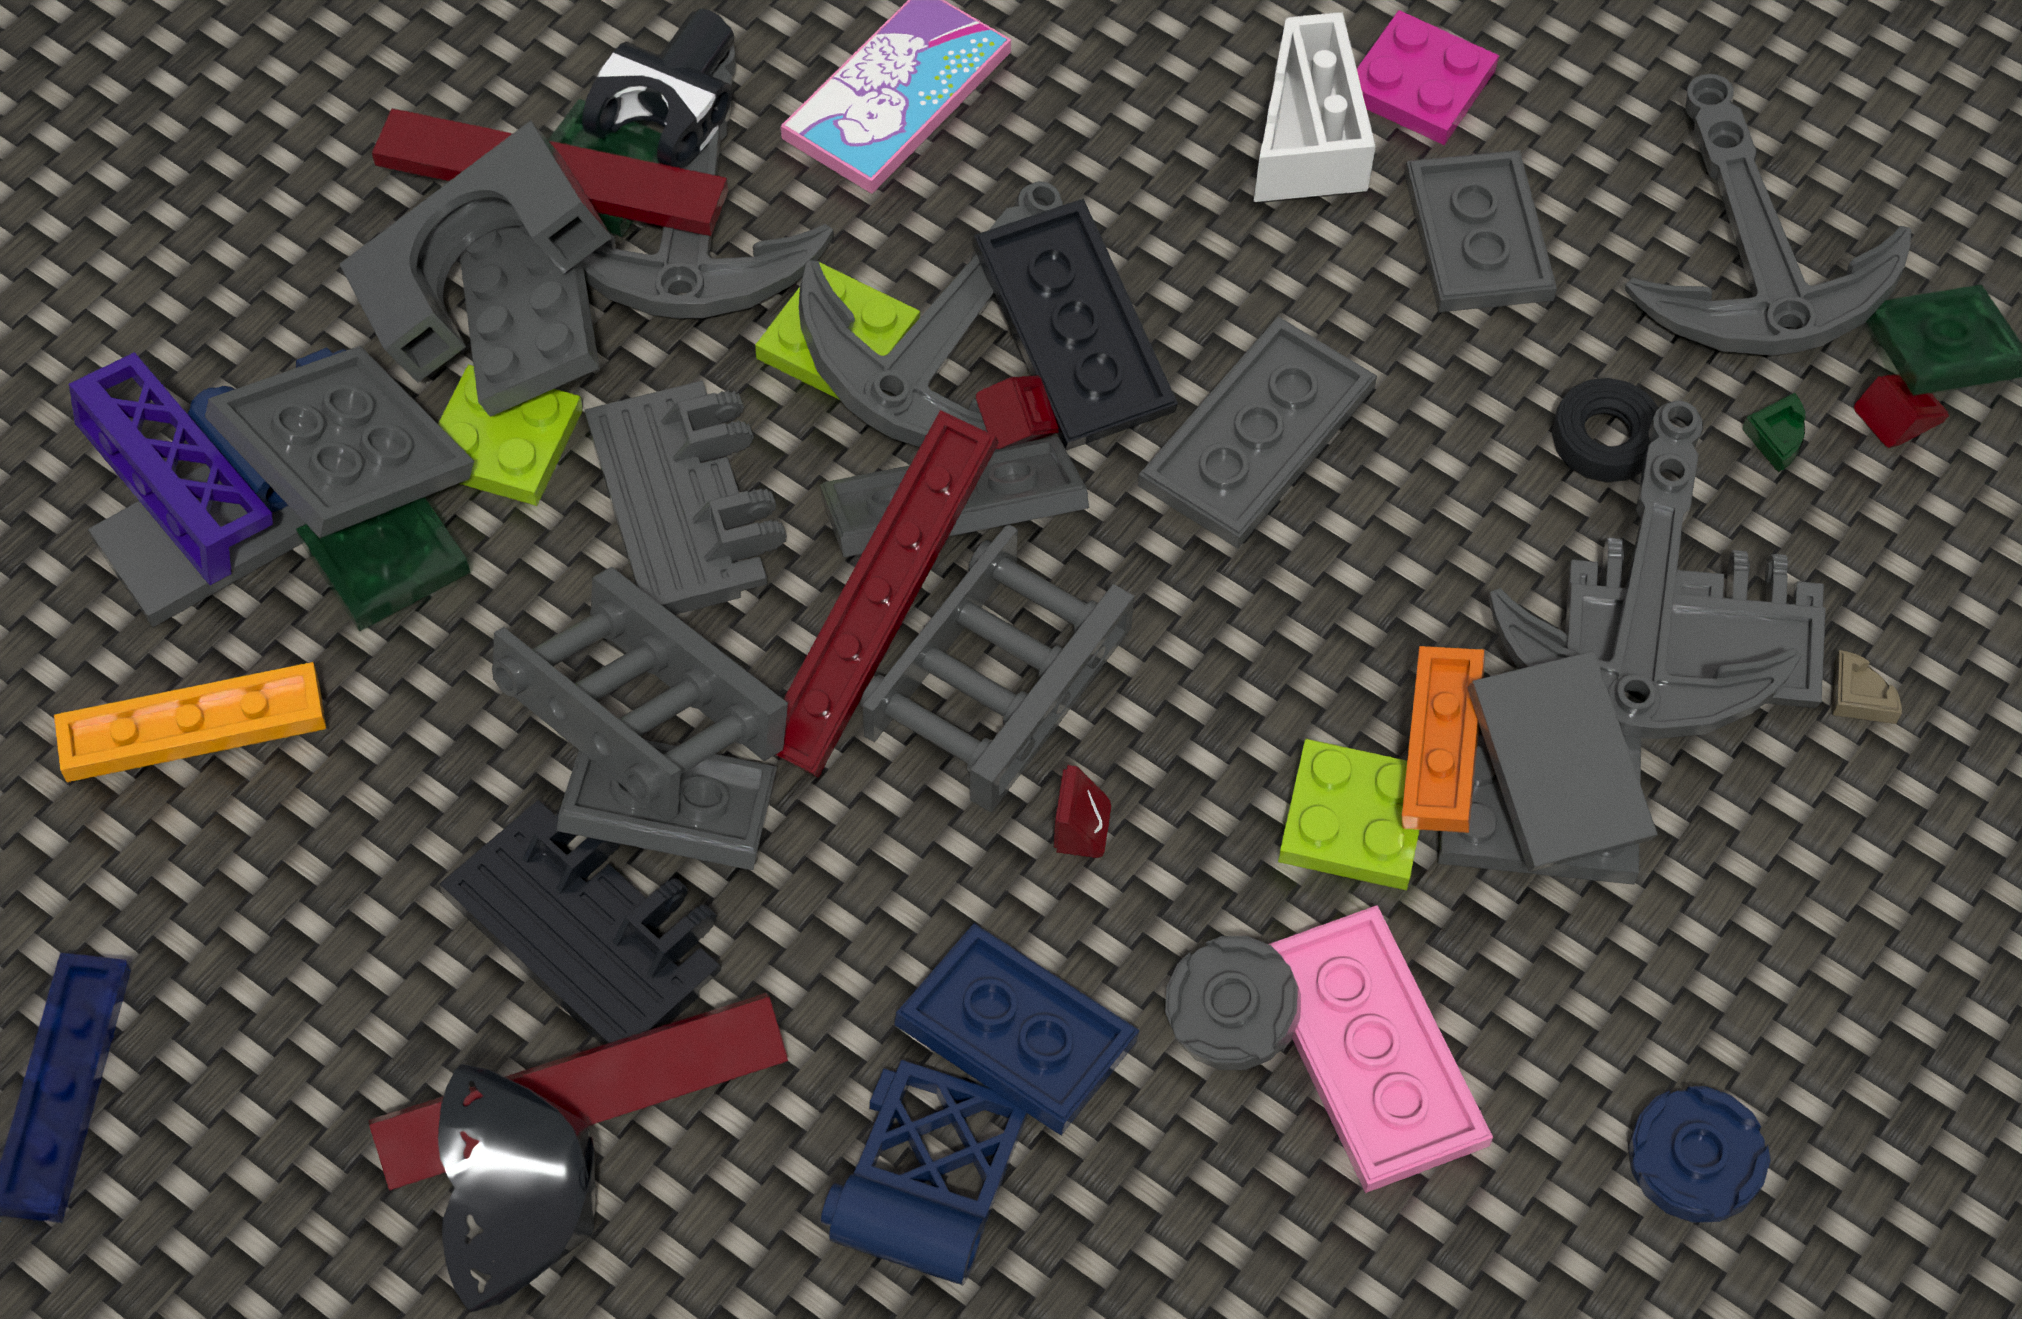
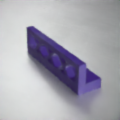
M135 352L69 383L76 426L206 582L212 585L231 575L229 547L273 525L272 512ZM131 377L142 389L138 402L111 398L105 391ZM150 420L172 424L176 429L173 441L145 438L141 433L144 421ZM183 460L206 464L210 469L207 483L180 479L175 474L178 461ZM213 501L240 504L248 514L220 527L210 515Z

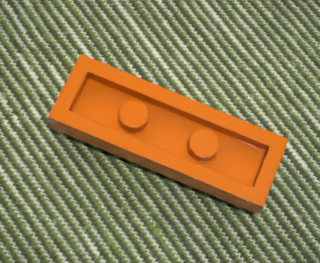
M1419 646L1402 808L1403 829L1469 833L1479 722L1467 687L1472 681L1484 678L1485 654L1482 649Z

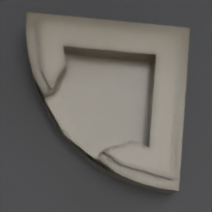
M1839 650L1834 660L1833 715L1897 724L1902 714V706L1893 685L1889 686L1876 671L1870 668V662L1864 657Z

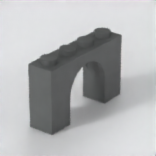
M531 120L339 264L384 350L417 383L466 347L444 306L443 288L452 265L460 254L475 240L502 227L524 226L534 242L564 274L612 238L563 157Z

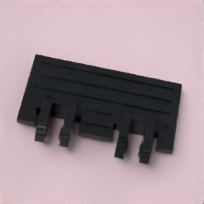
M539 800L439 884L442 895L601 1045L670 1024L700 997L699 990L721 971L720 965L701 947L679 967L675 964L698 944L699 940L704 938L714 926L713 924L716 922L715 918L717 916L708 906L701 904L699 907H696L658 939L652 932L685 901V897L688 895L686 893L688 891L687 887L677 878L675 880L672 878L646 898L609 864L586 883L584 880L600 867L610 855H613L621 844L588 837L566 855L562 849L578 835L557 831L558 814H553Z

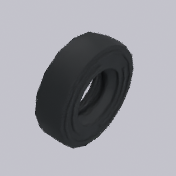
M1613 378L1587 380L1571 388L1557 407L1552 428L1556 451L1569 468L1585 478L1602 482L1629 480L1642 473L1644 457L1651 443L1648 434L1654 414L1659 407L1647 392L1630 382ZM1596 414L1617 416L1628 425L1631 437L1627 442L1619 446L1602 445L1590 438L1586 432L1585 423Z

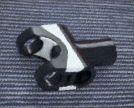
M700 8L689 14L660 55L629 42L621 43L600 70L586 98L582 116L584 132L603 139L611 132L615 133L623 125L633 121L648 120L657 122L665 127L657 148L658 163L683 169L709 143L729 111L732 100L731 84L710 75L734 43L735 37L731 27L718 14Z

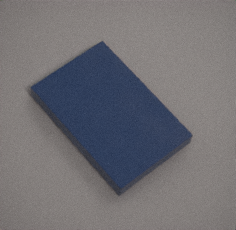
M975 923L896 1012L894 1023L896 1027L1061 1136L1136 1044L1140 1031Z

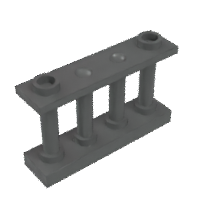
M1009 524L1005 525L993 542L985 540L980 544L971 558L968 568L969 572L887 675L884 677L879 674L873 678L865 689L860 701V707L863 708L864 737L875 743L892 720L909 728L967 763V771L970 773V800L991 813L1131 630L1134 595L1112 584L1099 603L1094 600L1085 603L1017 564L1018 529ZM1001 583L1074 625L1075 634L1064 648L1056 645L1052 649L981 607ZM967 628L1039 670L1038 676L1040 679L1029 694L1021 691L1016 695L948 655L946 651L961 632ZM930 673L1003 716L1004 726L993 741L988 738L979 741L909 698Z
M613 567L592 577L590 616L531 649L505 627L494 632L492 674L493 680L500 690L507 696L515 697L623 785L635 801L647 805L667 822L678 816L680 778L688 770L734 742L743 744L763 761L768 760L783 750L788 703ZM602 638L611 640L626 652L625 655L575 684L553 667ZM645 672L654 674L671 687L619 719L597 702ZM688 707L699 709L715 722L664 755L640 737Z

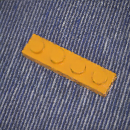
M313 662L54 714L60 771L66 782L327 729L318 674Z

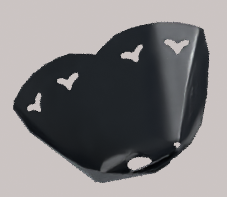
M460 1064L446 1086L439 1118L438 1146L440 1160L454 1186L443 1217L442 1238L447 1270L455 1292L465 1307L471 1312L502 1304L591 1236L595 1224V1149L593 1139L590 1137L588 1126L584 1120L532 1090L489 1069ZM473 1081L483 1097L472 1101L468 1106H464V1099L471 1093L469 1082ZM462 1131H465L469 1137L479 1141V1144L472 1150L469 1159L463 1157L466 1142L461 1138L460 1133ZM468 1215H471L475 1223L483 1229V1232L476 1235L469 1244H466L465 1239L470 1232L466 1218ZM473 1268L482 1274L491 1276V1279L485 1285L483 1293L478 1292L479 1281L470 1273Z

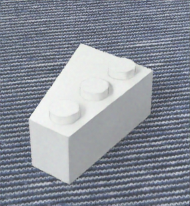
M1343 12L1287 17L1259 157L1254 202L1368 191L1376 146Z

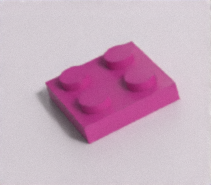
M1398 10L1357 68L1366 109L1445 145L1496 71L1499 55Z

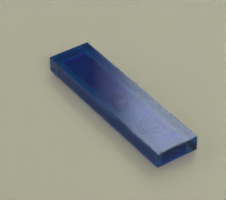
M60 953L0 1162V1216L63 1223L131 973L127 960Z

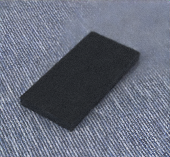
M1084 198L974 235L972 245L1031 376L1039 375L1042 379L1059 427V433L1057 434L1066 451L1176 412L1178 402Z

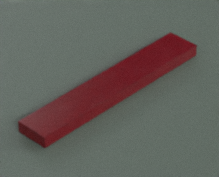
M392 108L374 146L372 156L375 166L450 181L513 133ZM549 141L563 157L596 212L707 236L712 235L728 193L726 177Z
M942 410L939 411L783 699L788 703L784 747L782 751L774 756L819 778L859 704L865 689L873 678L997 448L999 441L996 436Z
M767 993L523 1070L505 1076V1078L532 1090L584 1120L587 1126L787 1062L788 1058L770 997ZM476 1086L469 1088L471 1093L464 1099V1106H468L472 1101L483 1097ZM444 1096L369 1120V1127L389 1190L446 1172L440 1160L438 1146L440 1109ZM462 1131L460 1133L461 1138L466 1142L463 1157L469 1159L472 1150L479 1144V1141L469 1137L465 1131Z

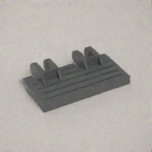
M703 380L584 409L587 426L635 585L674 615L741 598L740 591L767 585V577L760 556L735 563L732 562L760 555L766 551L777 550L779 546H783L782 544L786 542L785 538H787L782 522L778 523V520L749 524L754 522V520L760 521L762 518L772 515L777 505L772 492H768V489L762 490L760 488L759 490L753 489L751 492L739 493L728 457L723 456L731 455L733 452L738 453L741 450L744 451L746 447H750V444L753 443L752 439H754L749 423L746 424L745 421L740 422L738 420L737 422L731 421L729 424H721L722 422L728 423L730 420H735L736 417H740V413H743L742 409L744 406L739 393L736 394L735 391L730 392L728 390L726 392L721 391L718 394H707Z
M1606 538L1602 561L1601 586L1597 585L1598 562L1571 560L1569 565L1565 634L1568 636L1564 648L1579 653L1594 651L1597 659L1606 662L1612 659L1626 588H1621V571L1624 561L1622 539ZM1731 551L1727 566L1726 598H1723L1724 574L1677 570L1666 665L1669 674L1673 676L1713 678L1716 669L1722 665L1760 661L1794 648L1802 655L1799 663L1787 682L1765 704L1817 708L1822 702L1826 607H1823L1824 584L1797 581L1794 584L1793 604H1786L1788 561L1786 555L1771 554L1769 562L1766 564L1765 602L1747 600L1750 571L1747 551Z

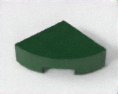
M1793 393L1745 419L1742 430L1778 473L1788 467L1799 453L1805 436V409L1796 393Z

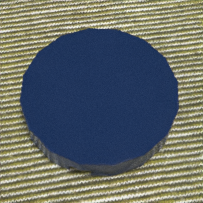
M1706 1086L1687 1087L1686 1091H1675L1671 1094L1668 1091L1655 1097L1639 1115L1628 1146L1631 1172L1644 1195L1665 1213L1692 1223L1720 1222L1743 1212L1763 1187L1771 1161L1768 1144L1765 1147V1140L1760 1133L1762 1127L1753 1112L1732 1095Z

